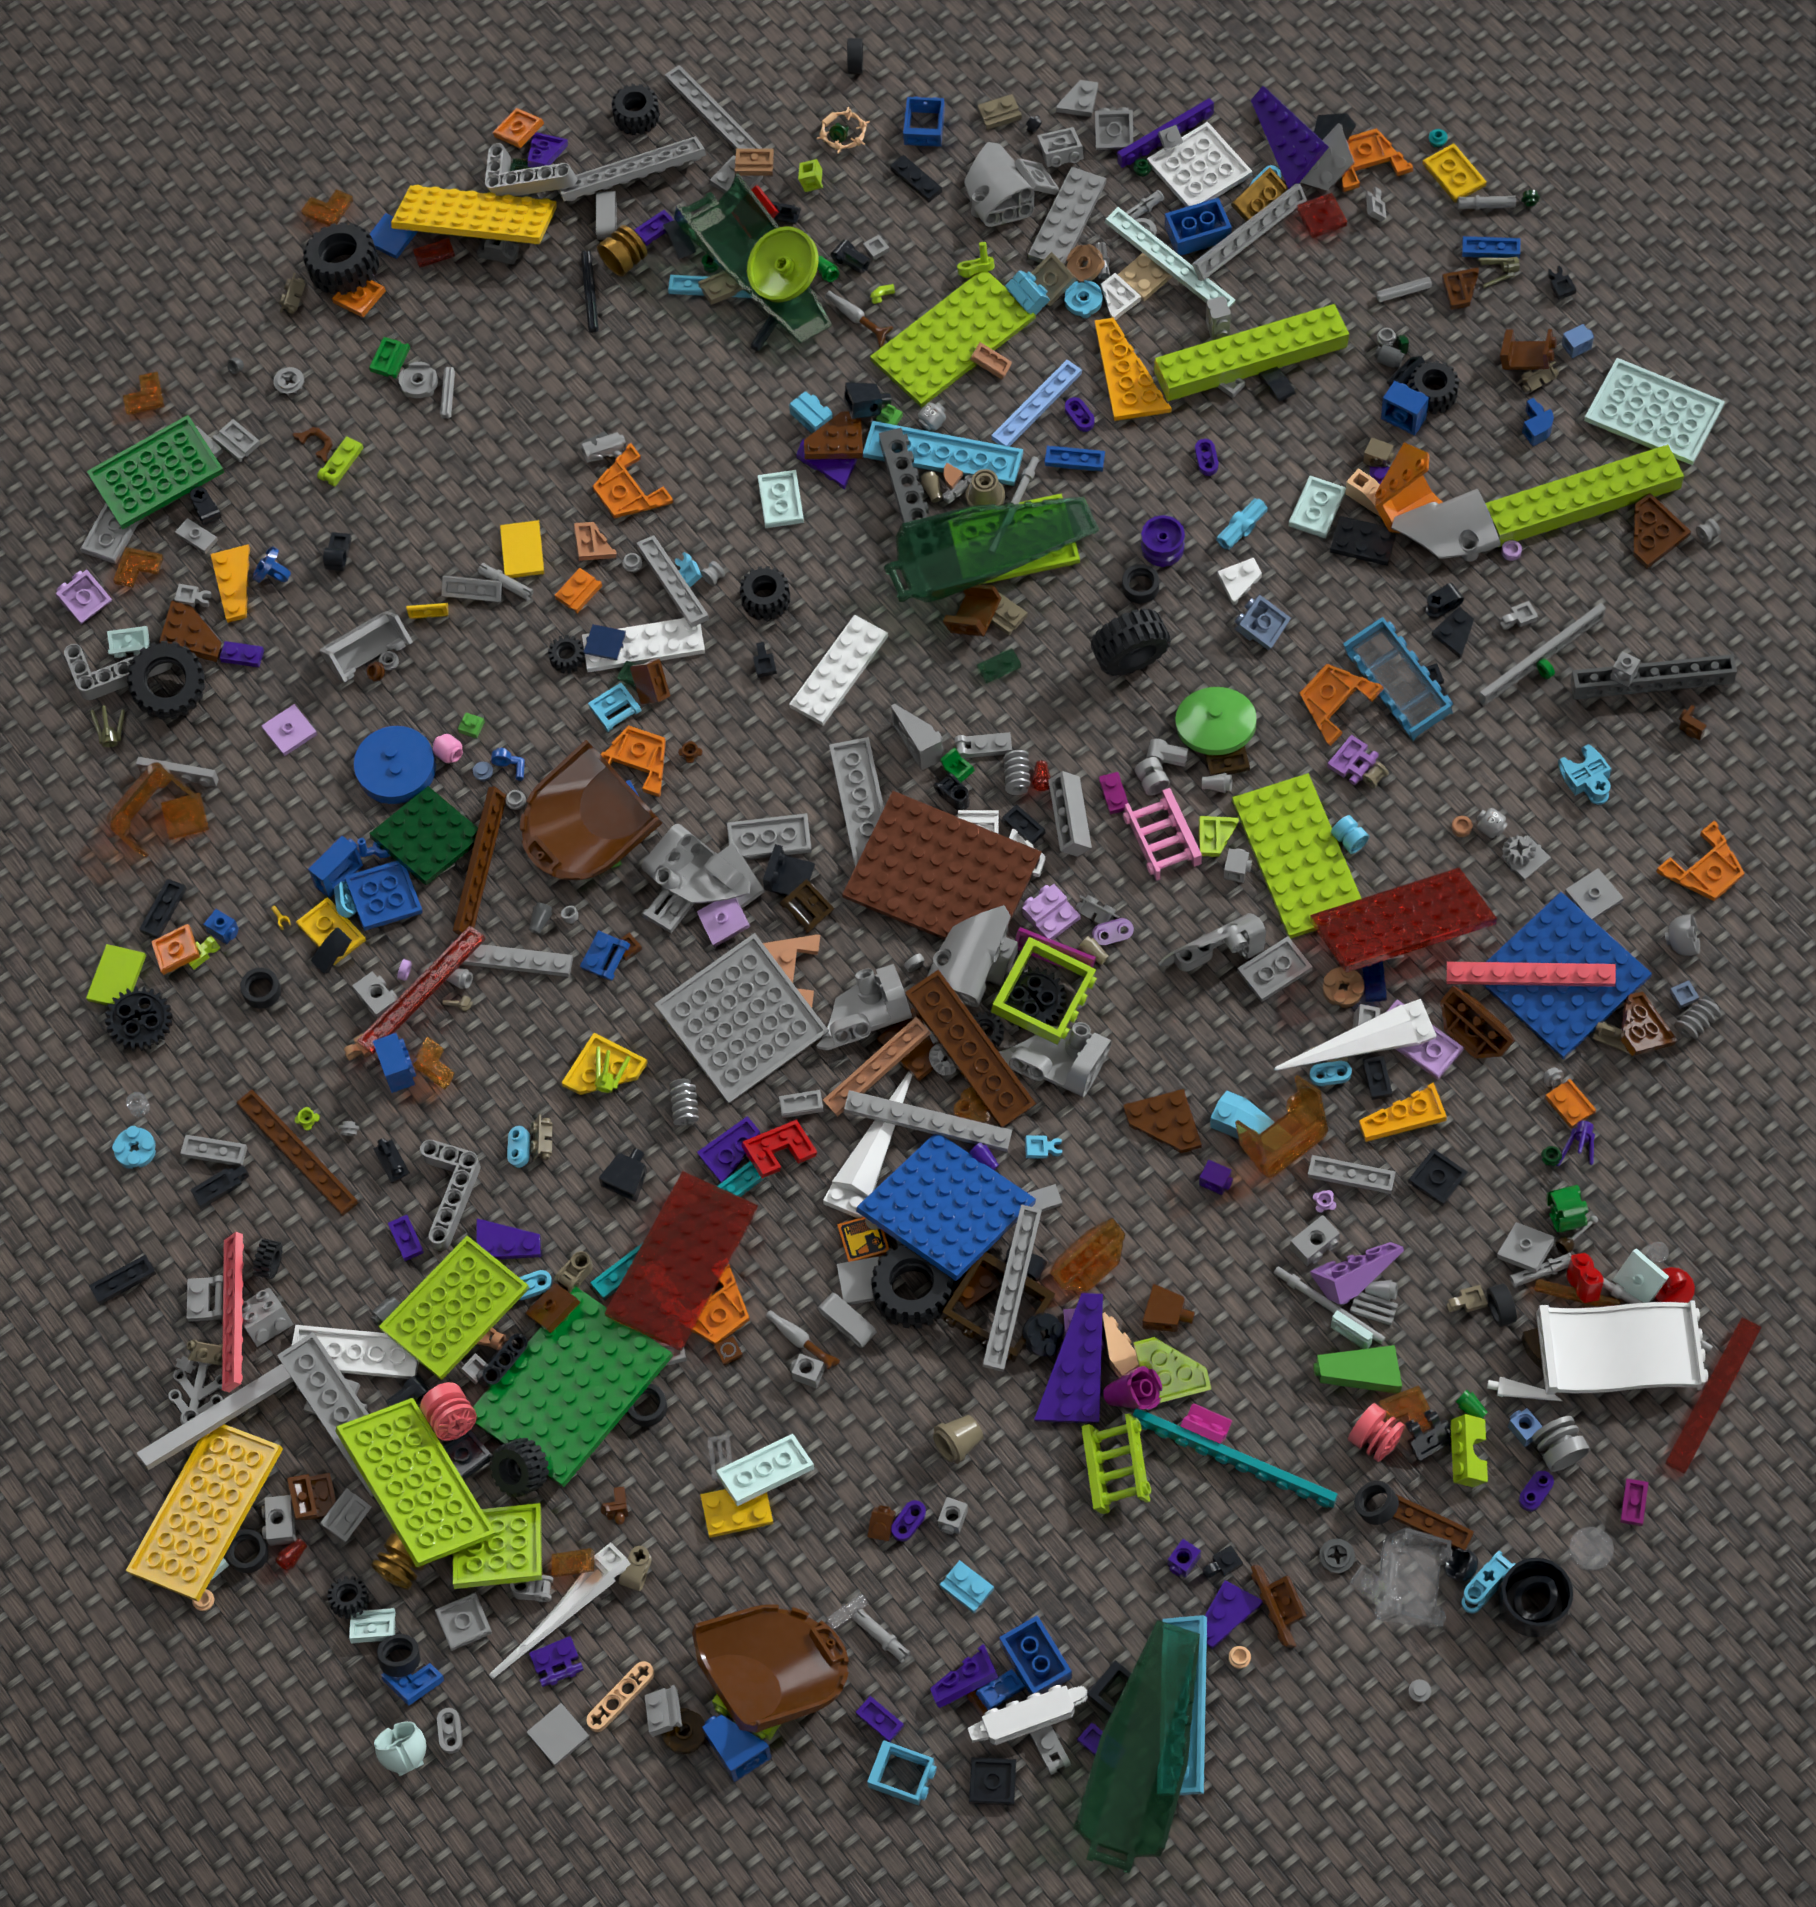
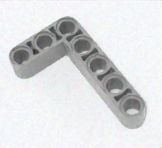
M496 143L489 148L485 185L491 193L497 196L508 194L520 196L570 188L577 182V176L567 163L510 171L511 157L501 143Z
M70 644L65 648L64 655L83 699L93 700L128 686V668L133 663V657L91 672L79 645ZM163 663L151 670L148 678L168 671L173 664Z
M426 1140L420 1146L423 1160L429 1165L453 1172L429 1231L432 1247L437 1251H445L451 1244L481 1166L477 1155L472 1151L435 1140ZM429 1150H435L431 1155L426 1154ZM448 1156H455L450 1161L446 1160ZM470 1161L475 1162L472 1166H465ZM461 1180H467L464 1185H458ZM453 1199H460L455 1204L450 1203ZM447 1217L452 1218L451 1221L447 1223L442 1222ZM438 1236H444L443 1240L435 1241Z

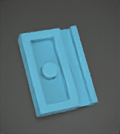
M960 1560L948 1573L944 1581L940 1583V1587L973 1613L976 1612L977 1608L982 1605L994 1590V1586Z

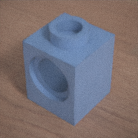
M1582 324L1563 333L1562 346L1570 357L1574 358L1592 349L1593 333Z
M1528 1408L1522 1412L1518 1410L1510 1416L1511 1420L1508 1428L1524 1447L1533 1442V1434L1542 1427ZM1527 1423L1530 1428L1522 1429L1519 1424Z

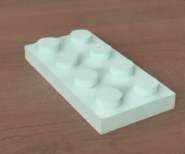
M791 1434L716 1470V1473L735 1504L739 1506L813 1470L814 1464L796 1437Z

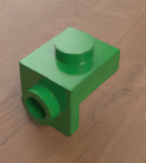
M956 748L950 750L940 759L946 773L951 772L960 782H963L975 771L973 766L960 756Z

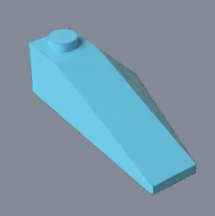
M1226 1091L1219 1099L1211 1116L1210 1128L1286 1159L1289 1158L1296 1143L1295 1138L1248 1099Z

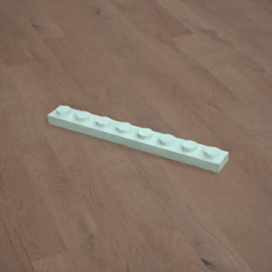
M1119 207L1106 218L1105 223L1205 303L1209 299L1221 296L1226 298L1229 308L1235 303L1233 297L1209 278L1203 281L1198 280L1195 270L1190 263Z

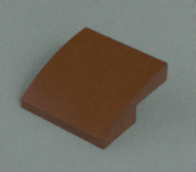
M330 1473L309 1477V1474L287 1478L296 1520L322 1519L336 1502Z

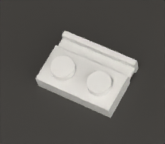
M958 810L959 818L998 833L999 810Z

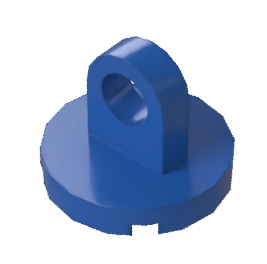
M274 546L268 548L266 551L268 556L259 561L252 578L254 581L260 583L267 574L278 581H288L291 572L275 562L279 549Z

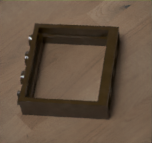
M985 1252L970 1267L943 1310L941 1319L949 1327H956L961 1330L965 1337L978 1340L980 1345L987 1349L990 1333L952 1311L980 1265L1002 1279L1004 1278L1007 1264ZM1026 1276L1023 1291L1042 1302L1035 1315L1045 1313L1052 1303L1055 1293ZM1023 1334L1014 1348L1009 1346L1007 1360L1015 1362L1024 1348L1026 1339L1023 1338Z

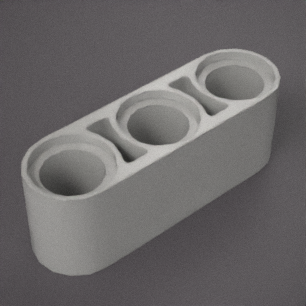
M616 191L596 192L597 240H604L607 237H611L614 231H617Z
M834 1292L817 1307L819 1312L860 1348H863L877 1333L875 1328Z

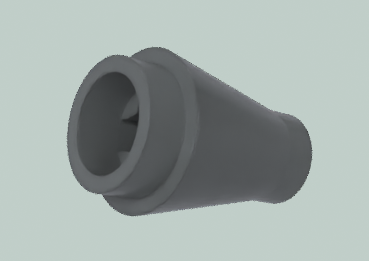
M537 902L536 906H533L531 923L528 930L540 934L552 916V907Z

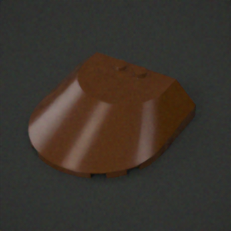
M585 740L531 792L526 801L528 804L525 813L521 815L520 830L522 831L523 847L528 857L539 869L559 879L583 880L595 877L612 868L662 824V821L600 753Z
M772 1604L747 1608L694 1625L692 1635L698 1665L740 1730L754 1733L819 1711L831 1704L840 1695L847 1681L849 1659L842 1641L822 1620L819 1623L808 1617V1612L792 1607L790 1611L779 1609V1605Z

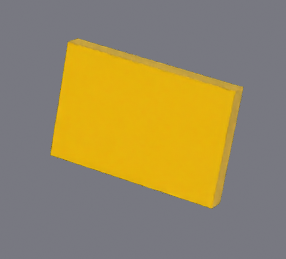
M1454 143L1423 160V166L1455 203L1458 197H1467L1487 184V181Z
M539 520L500 525L505 575L510 578L545 574Z
M328 897L296 921L299 928L318 948L329 934L338 927L352 940L344 955L338 957L334 965L366 941L363 934L348 918L338 914L336 905Z

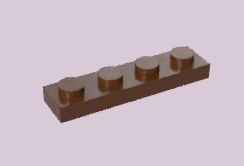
M1397 1495L1399 1506L1392 1519L1455 1549H1467L1474 1531Z

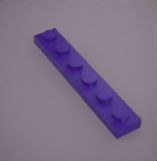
M1208 98L1118 151L1117 163L1123 168L1126 165H1131L1138 158L1148 155L1155 148L1163 146L1158 132L1176 125L1181 134L1187 129H1192L1199 122L1209 119L1214 114V102Z

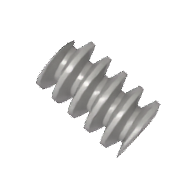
M1013 750L1007 752L1003 757L1005 763L1004 775L1006 777L1005 791L1011 795H1022L1028 792L1027 787L1030 786V781L1028 780L1030 774L1028 773L1029 766H1027L1029 764L1027 759L1029 754L1027 751Z
M1705 995L1703 999L1698 1001V1004L1692 1007V1010H1689L1686 1015L1680 1018V1021L1675 1023L1678 1032L1685 1038L1689 1039L1692 1037L1697 1039L1699 1037L1697 1032L1703 1034L1705 1032L1703 1027L1707 1029L1710 1027L1708 1021L1714 1023L1716 1021L1714 1016L1720 1018L1722 1014L1715 1001Z
M677 1079L669 1084L672 1097L671 1104L673 1105L672 1117L675 1125H689L699 1120V1116L695 1115L698 1113V1108L695 1107L698 1103L696 1100H693L697 1097V1094L693 1092L696 1090V1086L690 1084L691 1081L689 1079Z

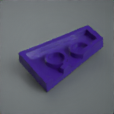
M536 132L531 142L528 167L534 168L551 165L568 146V139Z
M804 439L796 454L797 459L812 469L820 471L827 479L835 481L844 490L857 462V459H804Z
M747 1116L700 1149L697 1155L721 1184L729 1178L746 1155L741 1146L742 1142L760 1135V1131Z
M477 1218V1244L497 1260L541 1257L540 1234Z
M1225 1580L1205 1614L1207 1617V1647L1215 1648L1241 1622H1244L1252 1612L1264 1604L1263 1601Z
M984 1643L977 1648L979 1650L977 1654L972 1658L967 1657L962 1661L964 1665L956 1671H950L930 1688L938 1708L999 1678Z

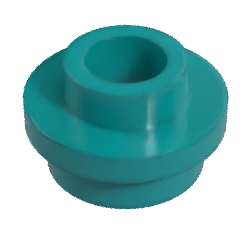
M1435 129L1430 132L1429 142L1432 146L1442 147L1447 142L1448 135L1444 130Z

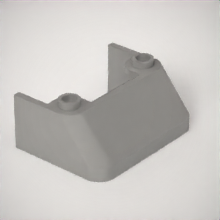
M385 611L325 645L319 651L337 678L346 682L355 676L356 668L387 650H401L405 647L404 643L411 644L413 641L399 616Z

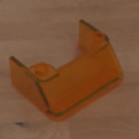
M154 762L146 768L107 815V823L111 830L133 850L144 857H147L149 854L126 833L130 829L132 818L158 788H164L172 780L193 798L197 799L199 797L159 762Z
M1298 1075L1294 1077L1297 1093L1290 1096L1287 1100V1114L1262 1133L1258 1134L1257 1131L1249 1128L1239 1120L1235 1122L1240 1146L1259 1171L1268 1178L1277 1175L1319 1143L1328 1131L1321 1091Z

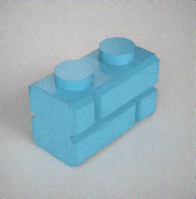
M1020 270L1005 285L1006 289L1027 313L1037 315L1042 307L1050 301L1046 295L1048 291L1042 285L1035 283L1036 278L1029 271L1025 273Z
M803 392L789 405L790 414L811 433L822 427L833 416L832 411L827 406L823 407L815 395H810L807 392Z

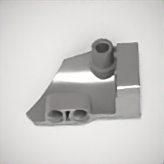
M987 142L979 152L964 181L971 201V214L974 217L980 218L988 227L1027 218L1034 211L1033 188L1018 172V168L1014 164L1015 161L1000 144Z
M1478 489L1440 504L1431 502L1398 515L1394 518L1391 529L1413 539L1439 559L1462 556L1465 561L1470 562L1476 560L1480 552H1486L1500 546L1496 528Z
M675 824L669 829L642 863V870L659 885L691 903L728 900L750 893L751 881L680 824Z
M1003 905L985 911L953 926L939 951L933 956V964L928 976L939 969L963 1004L976 1008L979 1007L986 990V977L992 963H995L1008 932V923L1011 916L1006 907ZM941 959L948 960L945 965H939L938 962Z
M1248 913L1172 951L1158 964L1159 966H1168L1175 963L1181 971L1187 972L1211 960L1213 949L1224 943L1227 944L1232 953L1238 952L1240 956L1248 960L1264 951L1266 929L1259 917ZM1206 948L1208 951L1202 952L1199 949ZM1188 957L1190 960L1184 961L1181 958Z
M894 964L876 969V975H874L872 969H862L856 973L855 977L858 984L835 998L833 1012L827 1026L829 1032L817 1044L818 1049L830 1050L863 1039L871 1031L912 1018L909 1004Z
M1077 1022L1070 1029L1065 1040L1061 1039L1058 1045L1038 1035H1034L1016 1046L999 1051V1053L1011 1070L1036 1081L1047 1080L1084 1097L1105 1061L1112 1040L1097 1033L1091 1034L1089 1025Z

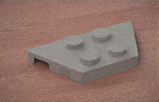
M1340 123L1322 140L1329 148L1300 183L1329 191L1355 163Z

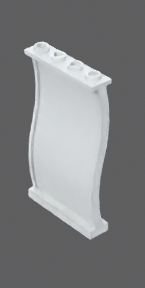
M1690 1301L1689 1303H1635L1597 1308H1549L1548 1305H1540L1537 1310L1536 1316L1546 1395H1555L1557 1392L1599 1393L1655 1387H1694L1697 1390H1702L1705 1383L1708 1382V1371L1704 1369L1703 1364L1705 1362V1350L1701 1349L1700 1343L1703 1338L1702 1329L1698 1328L1700 1312L1695 1307V1301Z

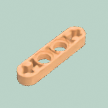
M645 1661L637 1663L593 1708L587 1716V1724L592 1731H603L651 1682L654 1677V1670L650 1663ZM641 1668H642L643 1670H646V1669L648 1668L647 1672H648L649 1675H648V1676L642 1675V1676L638 1679V1680H639V1683H641V1684L638 1685L637 1682H636L634 1679H632L631 1677L634 1676L635 1679H637V1678L640 1676L639 1670H640ZM626 1683H631L635 1687L631 1694L622 1692V1687ZM611 1699H616L619 1702V1706L615 1710H609L606 1706L607 1702ZM603 1708L606 1714L610 1716L607 1718L604 1714L600 1719L602 1723L600 1725L597 1723L593 1725L592 1719L594 1717L599 1718L603 1714L601 1711Z

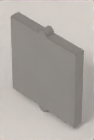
M1534 841L1533 844L1536 847L1535 857L1526 865L1511 864L1505 859L1504 855L1501 856L1511 867V871H1515L1524 881L1551 860V857L1541 849V845H1537ZM1518 844L1517 848L1514 850H1518V853H1520L1521 856L1523 849Z

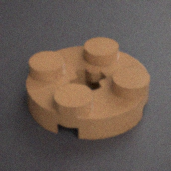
M1091 244L1076 246L1070 251L1066 260L1068 262L1067 268L1077 278L1076 281L1084 282V280L1092 281L1099 275L1105 265L1101 252ZM1083 260H1085V261L1088 260L1087 265H1086L1085 267H1082V266H1083L1082 261H1083Z
M1353 967L1335 968L1324 977L1323 994L1330 1004L1348 1008L1356 1005L1361 1000L1364 993V980ZM1340 984H1347V991H1344V989L1339 990Z

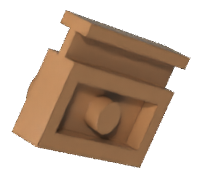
M736 149L735 175L773 176L774 149Z

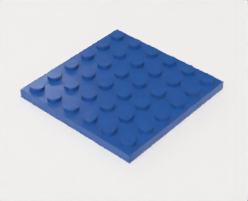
M1560 892L1486 962L1616 964L1615 987L1482 986L1555 1053L1564 1059L1596 1029L1598 1022L1603 1023L1624 1003L1628 995L1633 994L1652 976V973L1566 895Z
M933 1134L857 1206L856 1212L957 1281L1017 1222L1021 1205L1032 1207L1035 1205L1036 1198L987 1165L971 1158L972 1156L946 1137Z

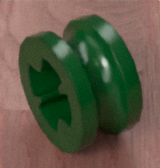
M709 253L702 257L704 271L712 273L719 268V260L715 254Z

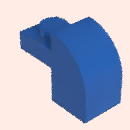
M1534 398L1526 403L1525 412L1530 419L1524 422L1522 433L1532 447L1545 441L1550 436L1554 419L1552 410L1549 409L1544 412L1543 406L1537 403Z

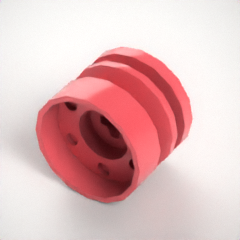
M455 1383L439 1384L428 1391L421 1400L420 1409L436 1436L441 1440L450 1441L458 1439L472 1429L476 1422L477 1415L475 1410L466 1399L460 1386Z
M1373 1403L1353 1427L1348 1441L1359 1449L1369 1443L1367 1455L1370 1456L1375 1452L1374 1460L1380 1462L1395 1448L1401 1438L1405 1425L1402 1422H1398L1394 1426L1396 1422L1395 1417H1391L1386 1422H1383L1386 1411Z

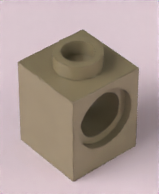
M1371 438L1364 452L1363 463L1372 467H1387L1388 464L1391 465L1395 458L1393 453L1394 445Z

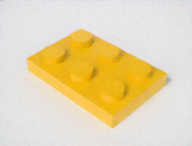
M726 1489L700 1494L709 1538L774 1524L767 1492L739 1506L735 1504Z

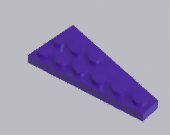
M1262 86L1251 99V102L1286 185L1290 189L1293 185L1301 182L1329 146L1266 87Z
M1081 1293L1034 1421L1099 1423L1103 1294Z

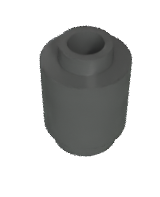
M1383 344L1382 347L1378 346L1374 357L1377 358V362L1391 368H1400L1405 354L1401 353L1399 349Z
M393 1296L390 1299L386 1298L371 1311L373 1315L371 1317L372 1321L379 1327L400 1303Z

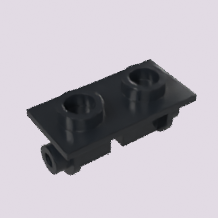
M771 201L779 212L773 220L797 224L801 208L796 207L795 204H779L778 202Z
M379 1139L377 1147L373 1148L390 1182L392 1183L410 1174L393 1140Z

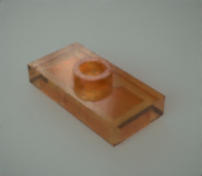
M592 1548L552 1554L551 1575L554 1577L594 1571V1550Z

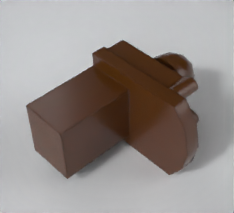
M624 1486L614 1488L615 1502L603 1503L600 1506V1512L607 1516L608 1520L614 1519L618 1525L623 1524L625 1517L629 1516Z

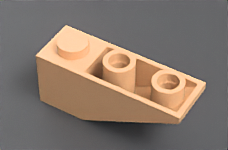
M1358 468L1346 482L1345 494L1380 517L1375 508V494L1380 484Z
M1104 1312L1102 1314V1322L1109 1365L1118 1378L1139 1367L1134 1348L1130 1345L1132 1342L1126 1333L1122 1334L1118 1329L1119 1325L1116 1320Z

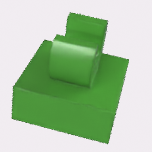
M888 404L883 407L881 414L876 418V422L897 425L903 413L897 410L896 407Z
M465 713L458 727V732L478 738L485 723L484 718Z

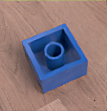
M1394 381L1383 397L1381 419L1415 436L1426 420L1429 397L1422 392L1409 388L1406 384Z
M393 1033L374 1040L373 1044L391 1093L415 1085L413 1077L416 1076L403 1038L399 1039L397 1033Z

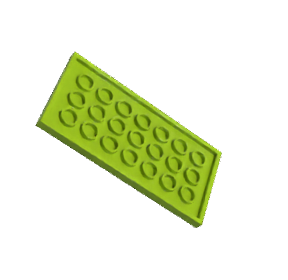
M980 272L872 354L870 360L922 408L977 365L970 358L979 342L995 351L1035 320L1036 314L1027 313L1006 287L989 272Z
M1309 773L1232 797L1235 810L1287 936L1290 939L1366 915L1365 905L1337 839L1331 834L1332 827Z
M413 1398L336 1426V1434L416 1567L494 1537V1529Z

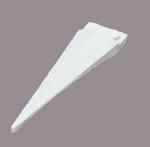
M1421 999L1395 1007L1276 1066L1274 1071L1365 1053L1417 1046L1436 1039L1437 1036Z
M910 1072L907 1073L889 1100L903 1103L912 1079ZM878 1120L873 1122L833 1179L832 1185L823 1200L824 1205L856 1218L863 1217L856 1212V1209L875 1190L895 1128L894 1124Z
M611 1542L595 1554L572 1587L548 1616L489 1676L492 1679L495 1678L616 1582L614 1577L622 1574L631 1564L628 1559Z

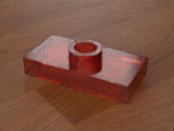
M449 238L413 249L419 268L455 257Z

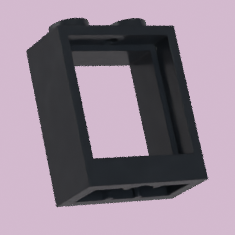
M1116 1660L1087 1694V1700L1128 1733L1132 1729L1136 1730L1144 1720L1142 1719L1143 1715L1146 1712L1151 1713L1158 1704L1156 1702L1157 1693ZM1119 1675L1123 1676L1147 1696L1129 1719H1126L1101 1698Z

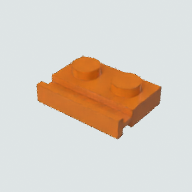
M579 568L555 594V599L568 608H572L578 614L602 587V582L597 581L595 577Z
M1568 1079L1567 1082L1559 1085L1545 1096V1099L1571 1129L1576 1127L1579 1121H1585L1590 1115L1596 1113L1595 1107L1571 1079Z

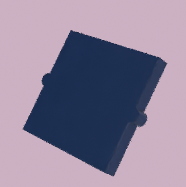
M592 624L589 636L586 637L587 643L584 654L618 660L621 648L624 647L623 641L626 631Z

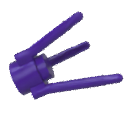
M1579 1121L1576 1128L1572 1129L1571 1136L1562 1151V1159L1556 1166H1560L1575 1137L1579 1141L1578 1154L1582 1153L1584 1143L1589 1140V1164L1593 1165L1595 1134L1593 1133L1594 1125L1588 1121Z

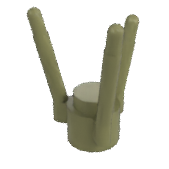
M1518 257L1478 259L1481 265L1501 264L1502 272L1507 273L1484 284L1483 288L1507 278L1515 277L1514 272H1519L1520 269Z
M102 706L104 722L102 732L94 710H90L99 737V744L108 748L116 746L118 744L117 741H121L125 710H121L117 732L114 731V728L108 726L106 706Z

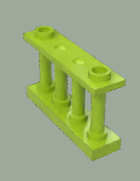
M1129 1413L1125 1414L1126 1424L1099 1431L1090 1424L1081 1426L1093 1509L1101 1514L1110 1512L1109 1505L1111 1502L1135 1495L1146 1503L1150 1502L1149 1494H1151V1487L1146 1478L1140 1439L1141 1424L1136 1417ZM1128 1433L1130 1445L1104 1452L1101 1451L1100 1442L1103 1439ZM1131 1453L1132 1466L1110 1472L1104 1471L1103 1463L1105 1460ZM1134 1474L1135 1487L1112 1493L1107 1492L1106 1484L1108 1481Z

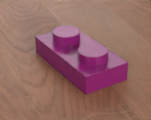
M1115 772L1099 776V783L1109 814L1125 811V804L1128 803L1119 773Z
M1626 1479L1620 1523L1637 1526L1643 1525L1649 1482Z

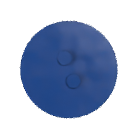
M389 726L373 732L362 741L355 754L354 770L360 787L369 797L385 804H402L409 802L427 786L431 785L436 772V760L430 743L421 733L409 727Z

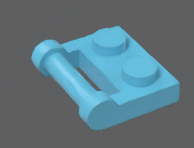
M619 683L588 703L589 708L607 732L613 730L615 725L634 713L638 714L642 711L622 683ZM626 704L630 705L629 708L614 716L610 720L607 719V716L617 711L621 707L625 706Z

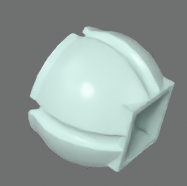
M408 1721L397 1723L394 1725L393 1730L387 1728L375 1739L374 1746L379 1762L386 1769L397 1772L399 1776L424 1764L426 1740L422 1731L415 1723Z

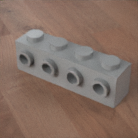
M1062 771L1049 779L1061 852L1078 857L1092 848L1079 776Z

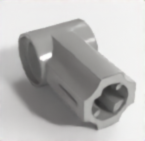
M1152 739L1146 759L1156 757L1160 764L1169 763L1185 767L1188 748L1168 745L1162 739Z

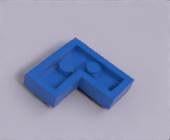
M431 1663L413 1675L392 1677L385 1673L381 1674L382 1680L408 1706L444 1682L443 1675Z

